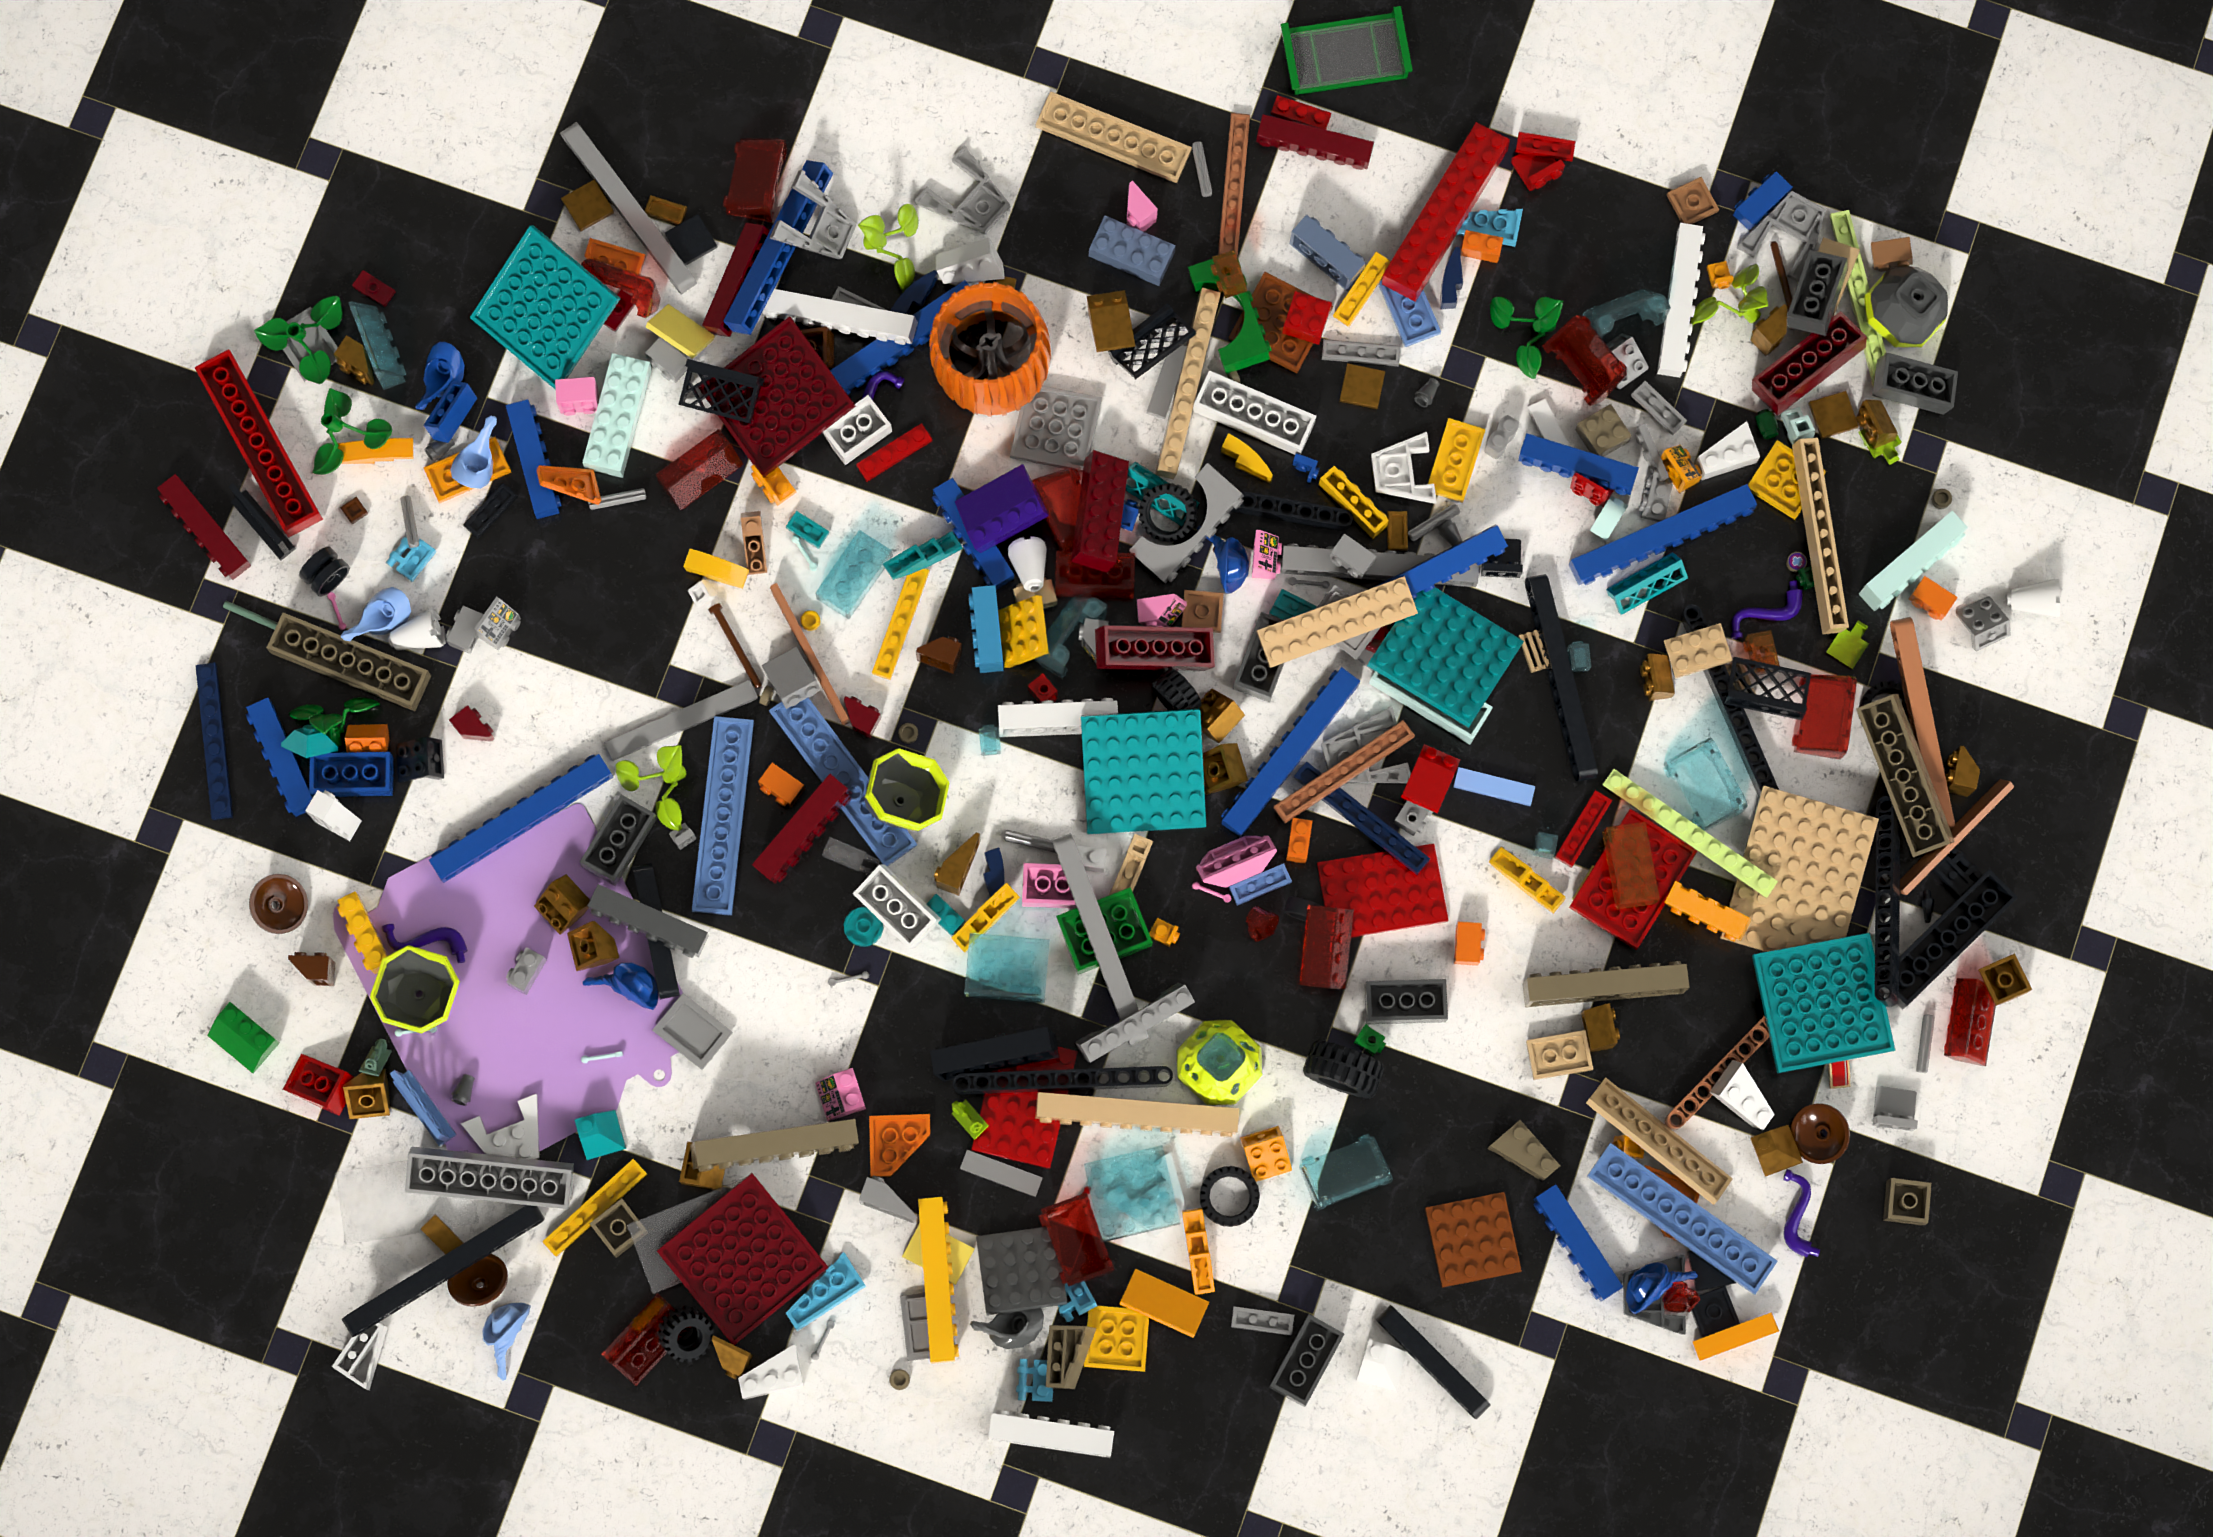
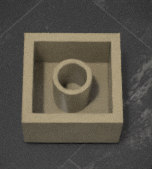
M1611 404L1580 421L1575 429L1589 452L1603 457L1627 444L1632 436Z
M1896 1178L1888 1179L1886 1181L1883 1221L1915 1225L1928 1224L1932 1183Z
M622 1198L589 1223L616 1258L649 1233Z

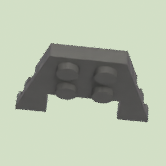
M1685 1255L1660 1261L1667 1265L1668 1272H1685ZM1638 1269L1624 1273V1315L1685 1335L1686 1316L1664 1315V1293L1658 1300L1637 1314L1629 1310L1626 1301L1627 1283Z

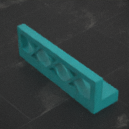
M1137 462L1128 467L1127 479L1129 476L1136 481L1137 487H1131L1126 484V491L1140 500L1144 497L1143 489L1148 488L1151 490L1158 485L1169 484ZM1162 494L1155 498L1151 504L1152 508L1182 527L1186 516L1184 520L1177 517L1175 510L1181 509L1185 513L1187 512L1180 498L1172 494ZM1159 499L1167 500L1169 508H1163L1160 505ZM1196 501V508H1198L1200 503Z
M1672 552L1610 586L1606 591L1608 596L1615 601L1617 610L1622 615L1688 579L1682 559ZM1679 569L1681 575L1671 578L1673 571ZM1660 578L1664 579L1662 586L1654 587L1657 580ZM1647 588L1644 596H1637L1640 589ZM1630 597L1629 603L1622 607L1620 601Z

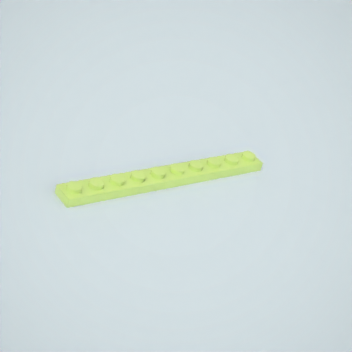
M1849 210L1831 213L1829 218L1835 241L1859 249ZM1859 253L1847 283V288L1857 326L1867 336L1864 354L1874 387L1877 360L1886 351L1882 335L1867 323L1864 295L1870 289L1861 254Z
M1613 769L1603 783V786L1765 898L1770 895L1777 885V880L1617 770Z

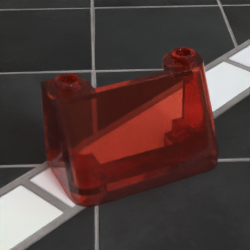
M741 138L740 142H736L735 145L737 156L728 196L725 195L723 207H726V212L730 215L772 222L774 216L772 210L775 204V194L781 165H783V159H786L787 154L786 140L779 138Z
M587 258L581 263L586 270L604 285L607 284L633 293L630 303L636 305L638 316L647 318L658 311L661 297L654 280L650 277L596 258Z
M1574 316L1542 345L1547 353L1553 351L1558 354L1556 356L1557 360L1562 359L1584 386L1582 391L1584 393L1587 392L1584 400L1589 406L1601 403L1627 375L1626 365L1616 358L1592 328L1591 322L1586 316Z
M1072 468L1032 480L1049 514L1046 520L1054 534L1055 541H1057L1060 547L1059 551L1062 557L1072 554L1081 489L1079 472L1077 469L1073 470Z
M1811 674L1806 714L1800 720L1797 735L1793 734L1791 745L1794 746L1795 753L1839 760L1843 758L1847 753L1850 740L1857 684L1856 677ZM1800 678L1799 687L1805 684L1806 678Z
M1087 1192L1041 1209L1042 1214L1038 1215L1042 1227H1047L1062 1269L1059 1275L1063 1284L1067 1283L1068 1287L1114 1272V1266L1109 1258L1093 1210L1091 1209Z

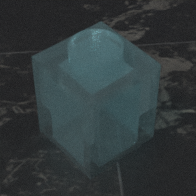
M1583 641L1572 642V645H1569L1567 648L1572 672L1589 671L1591 668L1589 643L1584 644Z
M994 725L982 726V729H979L981 756L1001 754L999 728L994 727Z
M1538 832L1533 855L1552 859L1555 855L1558 835Z

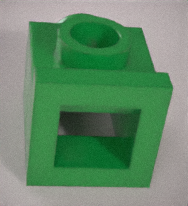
M1367 1024L1364 1025L1354 1041L1355 1045L1373 1056L1376 1052L1381 1053L1386 1045L1383 1042L1385 1037ZM1374 1037L1375 1043H1369L1368 1038Z

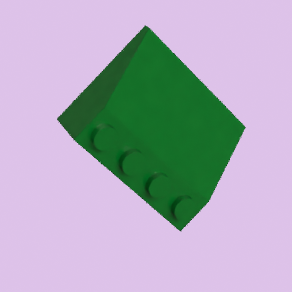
M1131 887L1097 900L1119 959L1152 947V939ZM1075 908L1057 915L1058 924L1077 974L1079 975L1098 968L1099 964L1078 909Z

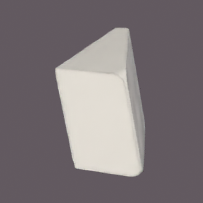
M701 580L688 589L696 607L718 596L709 580Z

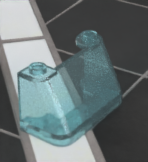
M1640 289L1586 310L1582 315L1581 322L1592 348L1595 349L1603 345V336L1613 329L1614 321L1639 312L1642 321L1650 319L1656 326L1665 322L1671 307L1664 295L1649 289Z
M1071 598L1046 632L1049 653L1035 658V661L1063 679L1068 672L1065 665L1070 658L1068 649L1063 646L1064 642L1079 622L1084 624L1085 618L1104 621L1107 617V604L1097 598Z
M1711 737L1664 763L1665 767H1663L1666 776L1668 778L1671 777L1673 780L1676 779L1694 812L1691 822L1704 831L1743 813L1748 807L1739 785Z
M1367 1134L1359 1137V1142L1317 1158L1309 1156L1302 1159L1299 1169L1316 1211L1326 1208L1331 1203L1333 1205L1343 1199L1372 1188H1377L1378 1185H1387L1394 1180L1374 1136L1370 1137Z

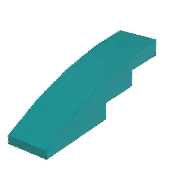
M951 531L937 540L932 538L919 547L917 544L913 545L883 563V566L891 578L895 580L927 568L963 548Z

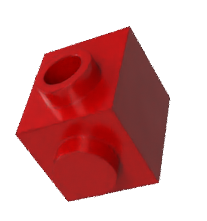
M1043 673L1028 685V691L1039 704L1046 700L1054 702L1057 700L1058 690Z

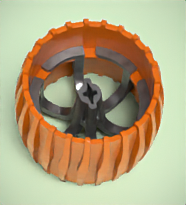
M995 281L993 283L979 282V284L972 286L966 285L964 289L957 293H952L951 297L942 303L939 313H936L929 339L931 364L934 368L935 376L950 399L955 400L961 408H966L976 415L979 413L988 417L1000 414L1005 416L1009 412L1019 411L1022 406L1030 403L1034 396L1040 392L1049 372L1051 342L1046 323L1038 308L1023 292H1018L1010 285H1001ZM995 320L1008 321L1016 326H1020L1023 328V336L1012 346L1004 348L1001 334H996ZM986 321L987 334L980 338L976 349L965 345L959 340L957 335L967 330V327ZM1031 343L1029 357L1019 369L1008 363L1007 358L1018 354ZM950 345L961 354L978 360L977 365L970 372L962 375L951 362ZM997 367L1006 373L1007 376L998 377ZM988 368L989 380H988V379H983V380L977 379V378H979V377L986 371V369Z

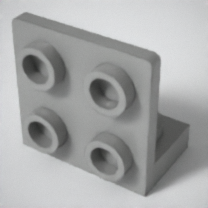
M1623 333L1592 354L1596 362L1604 364L1617 389L1623 388L1649 369L1633 337Z
M1654 471L1652 476H1648L1647 481H1645L1643 493L1646 494H1644L1640 502L1639 511H1642L1641 518L1660 522L1666 517L1673 484L1656 481L1658 472Z
M1990 596L1956 611V616L1971 633L1972 647L1975 651H1979L2011 636L2010 620Z
M1877 1086L1872 1126L1906 1131L1917 1129L1918 1120H1914L1917 1092Z

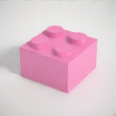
M595 377L555 380L556 403L561 414L564 413V415L570 416L575 415L576 412L593 414L597 411L599 389Z

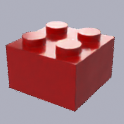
M1295 291L1282 334L1319 345L1332 302Z

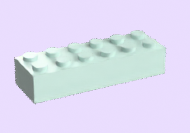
M612 353L582 462L585 469H592L595 472L623 478L652 371L650 362Z
M1951 511L1868 582L1859 595L1874 611L1879 607L1884 609L1894 596H1899L1909 584H1913L1923 572L1928 571L1937 559H1942L1951 548L1957 546L1966 536L1964 532L1968 527Z
M1376 671L1369 682L1372 686L1469 745L1493 708L1484 703L1468 728Z

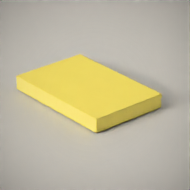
M669 304L646 324V328L692 359L715 338V335Z
M919 1223L902 1257L923 1268ZM945 1234L946 1242H950L951 1254L947 1255L948 1263L952 1262L953 1275H949V1282L956 1285L975 1248Z

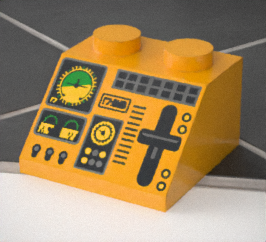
M1681 445L1664 450L1661 459L1668 472L1669 479L1679 494L1700 481L1702 472L1698 465L1693 464L1691 455L1686 448L1683 449Z

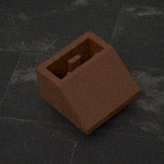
M294 952V955H288V960L314 986H334L335 962L327 956V953L317 952L314 953V956H306L307 953Z

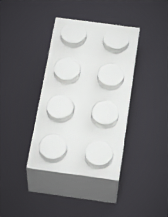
M885 864L879 865L853 893L909 949L915 948L941 920Z

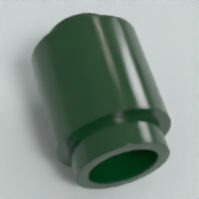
M1769 409L1759 411L1755 420L1760 435L1764 439H1770L1779 435V426L1774 411H1769Z

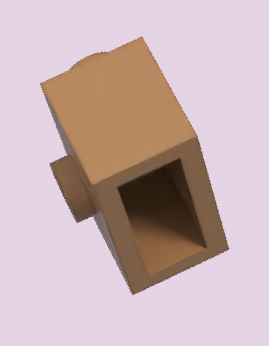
M1910 237L1871 242L1874 270L1883 272L1893 267L1913 265Z

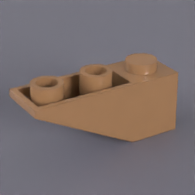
M761 511L741 513L746 565L749 570L748 575L767 573Z

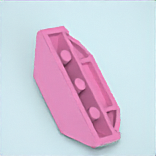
M1243 836L1208 851L1200 864L1196 866V869L1204 883L1228 887L1263 872L1277 850L1269 836Z

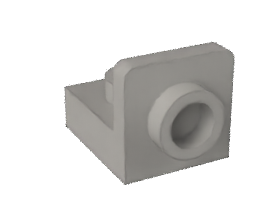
M686 823L681 825L682 830H673L669 833L679 850L696 840L695 834L688 828Z

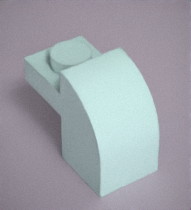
M1800 407L1781 413V418L1788 432L1787 437L1792 445L1799 439L1814 438L1815 429L1808 415L1803 416Z
M1611 496L1590 531L1607 541L1629 505L1625 504L1621 499Z

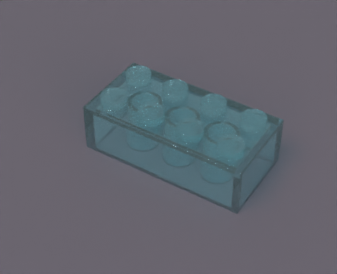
M859 530L816 591V599L849 620L885 569L883 563L893 557L892 550Z

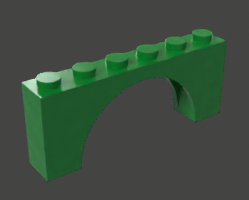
M1232 252L1188 267L1196 292L1201 291L1202 288L1225 292L1234 297L1245 312L1243 327L1238 336L1227 346L1218 349L1225 373L1228 374L1269 360V352L1272 351L1268 340L1264 341L1263 335H1266L1262 324H1258L1259 314L1257 308H1252L1250 303L1253 302L1250 290L1246 291L1245 289L1247 282L1244 274L1240 275L1239 269H1241L1239 259H1234Z

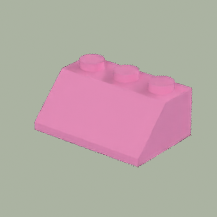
M1024 863L1022 907L1077 908L1060 864Z

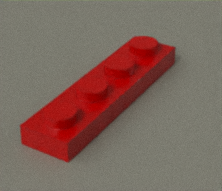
M921 423L863 459L856 466L868 482L932 442V438Z
M1596 790L1594 791L1556 854L1555 858L1571 868L1573 867L1611 804V799Z

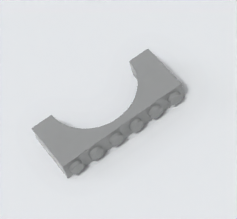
M1208 463L1195 476V479L1204 489L1207 499V514L1199 531L1189 540L1171 546L1158 545L1141 536L1129 550L1165 584L1168 581L1172 582L1178 575L1177 570L1181 566L1184 568L1190 562L1191 558L1189 557L1194 551L1198 553L1204 546L1203 541L1207 537L1210 539L1216 533V527L1220 522L1222 524L1225 523L1230 517L1229 512L1233 508L1237 509L1244 501L1242 499L1244 495Z
M1177 983L1161 992L1158 998L1132 1015L1100 1031L1091 1032L1076 1041L1075 1044L1084 1060L1091 1063L1195 1003L1186 985Z

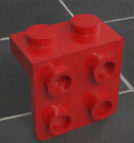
M1523 153L1511 159L1513 167L1529 191L1543 187L1551 179L1559 178L1563 174L1562 172L1565 167L1561 159L1556 162L1553 158Z
M1578 473L1573 475L1570 489L1576 495H1583L1593 505H1600L1603 508L1614 492L1612 489H1604Z

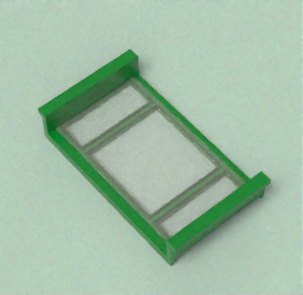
M1401 6L1393 7L1392 13L1349 20L1289 28L1288 23L1280 24L1294 95L1406 79L1408 73L1413 71Z

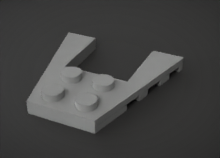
M964 145L952 158V162L979 182L973 191L956 209L928 187L918 195L914 202L916 205L982 234H986L1010 208V204Z
M799 170L791 188L822 206L809 238L779 220L773 228L770 239L835 259H842L856 224L840 208H837L832 203V199L825 195L813 180H810L805 175L806 172L804 170Z
M1791 191L1737 246V249L1754 257L1771 226H1775L1805 243L1804 248L1787 275L1789 278L1799 282L1809 250H1815L1826 209Z
M1389 707L1387 710L1321 743L1327 770L1363 747L1361 735L1390 729L1395 726L1397 722L1393 707ZM1408 763L1371 772L1368 768L1347 783H1407L1411 772Z

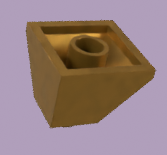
M595 921L588 922L567 933L576 971L608 964L619 958L615 939Z
M382 1069L379 1077L361 1073L343 1085L349 1119L390 1115L389 1085L386 1069Z
M1789 1125L1750 1138L1765 1177L1803 1163Z
M713 1335L712 1342L721 1366L726 1370L725 1375L734 1379L737 1376L741 1377L744 1375L753 1355Z

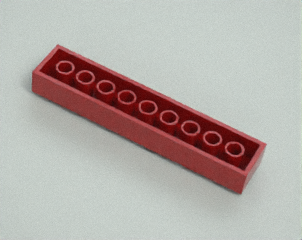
M1477 122L1475 123L1382 277V285L1416 302L1507 153L1510 139Z
M230 349L194 367L287 537L289 538L323 520Z

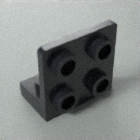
M1505 539L1508 547L1504 548L1505 552L1498 556L1494 554L1488 556V561L1481 564V576L1520 578L1523 572V565H1521V540Z
M423 737L396 744L398 782L404 783L425 777L436 780L444 779L442 740Z

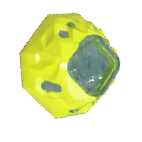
M1232 1020L1203 1021L1176 1050L1177 1078L1206 1105L1236 1104L1263 1075L1261 1046ZM1223 1056L1224 1062L1219 1063L1217 1057Z

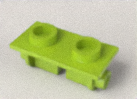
M966 1099L963 1102L955 1101L952 1103V1110L954 1111L952 1115L975 1140L989 1125Z

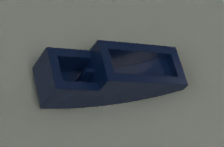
M1455 247L1444 272L1440 292V310L1454 309L1457 305L1456 290H1461L1463 286L1460 247Z
M931 271L909 286L897 299L890 311L909 315L913 307L921 310L939 278L937 271Z
M1000 848L984 852L989 872L983 873V878L990 897L1004 885V866Z

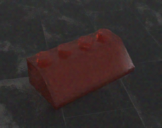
M717 429L659 471L656 477L678 508L683 510L744 464L730 442Z
M1056 551V597L1134 599L1135 553H1117L1116 564L1106 573L1071 562L1072 552Z
M1308 905L1299 985L1346 989L1354 909Z
M1957 978L1950 1022L1947 1028V1040L1944 1046V1056L1955 1061L1986 1066L1996 1006L1985 983L1979 979Z
M659 1294L647 1304L602 1353L635 1386L640 1383L667 1353L658 1340L657 1331L660 1330L658 1325L663 1323L662 1317L664 1315L666 1317L669 1315L668 1311H675V1309ZM691 1326L684 1328L679 1333L677 1341L691 1328Z

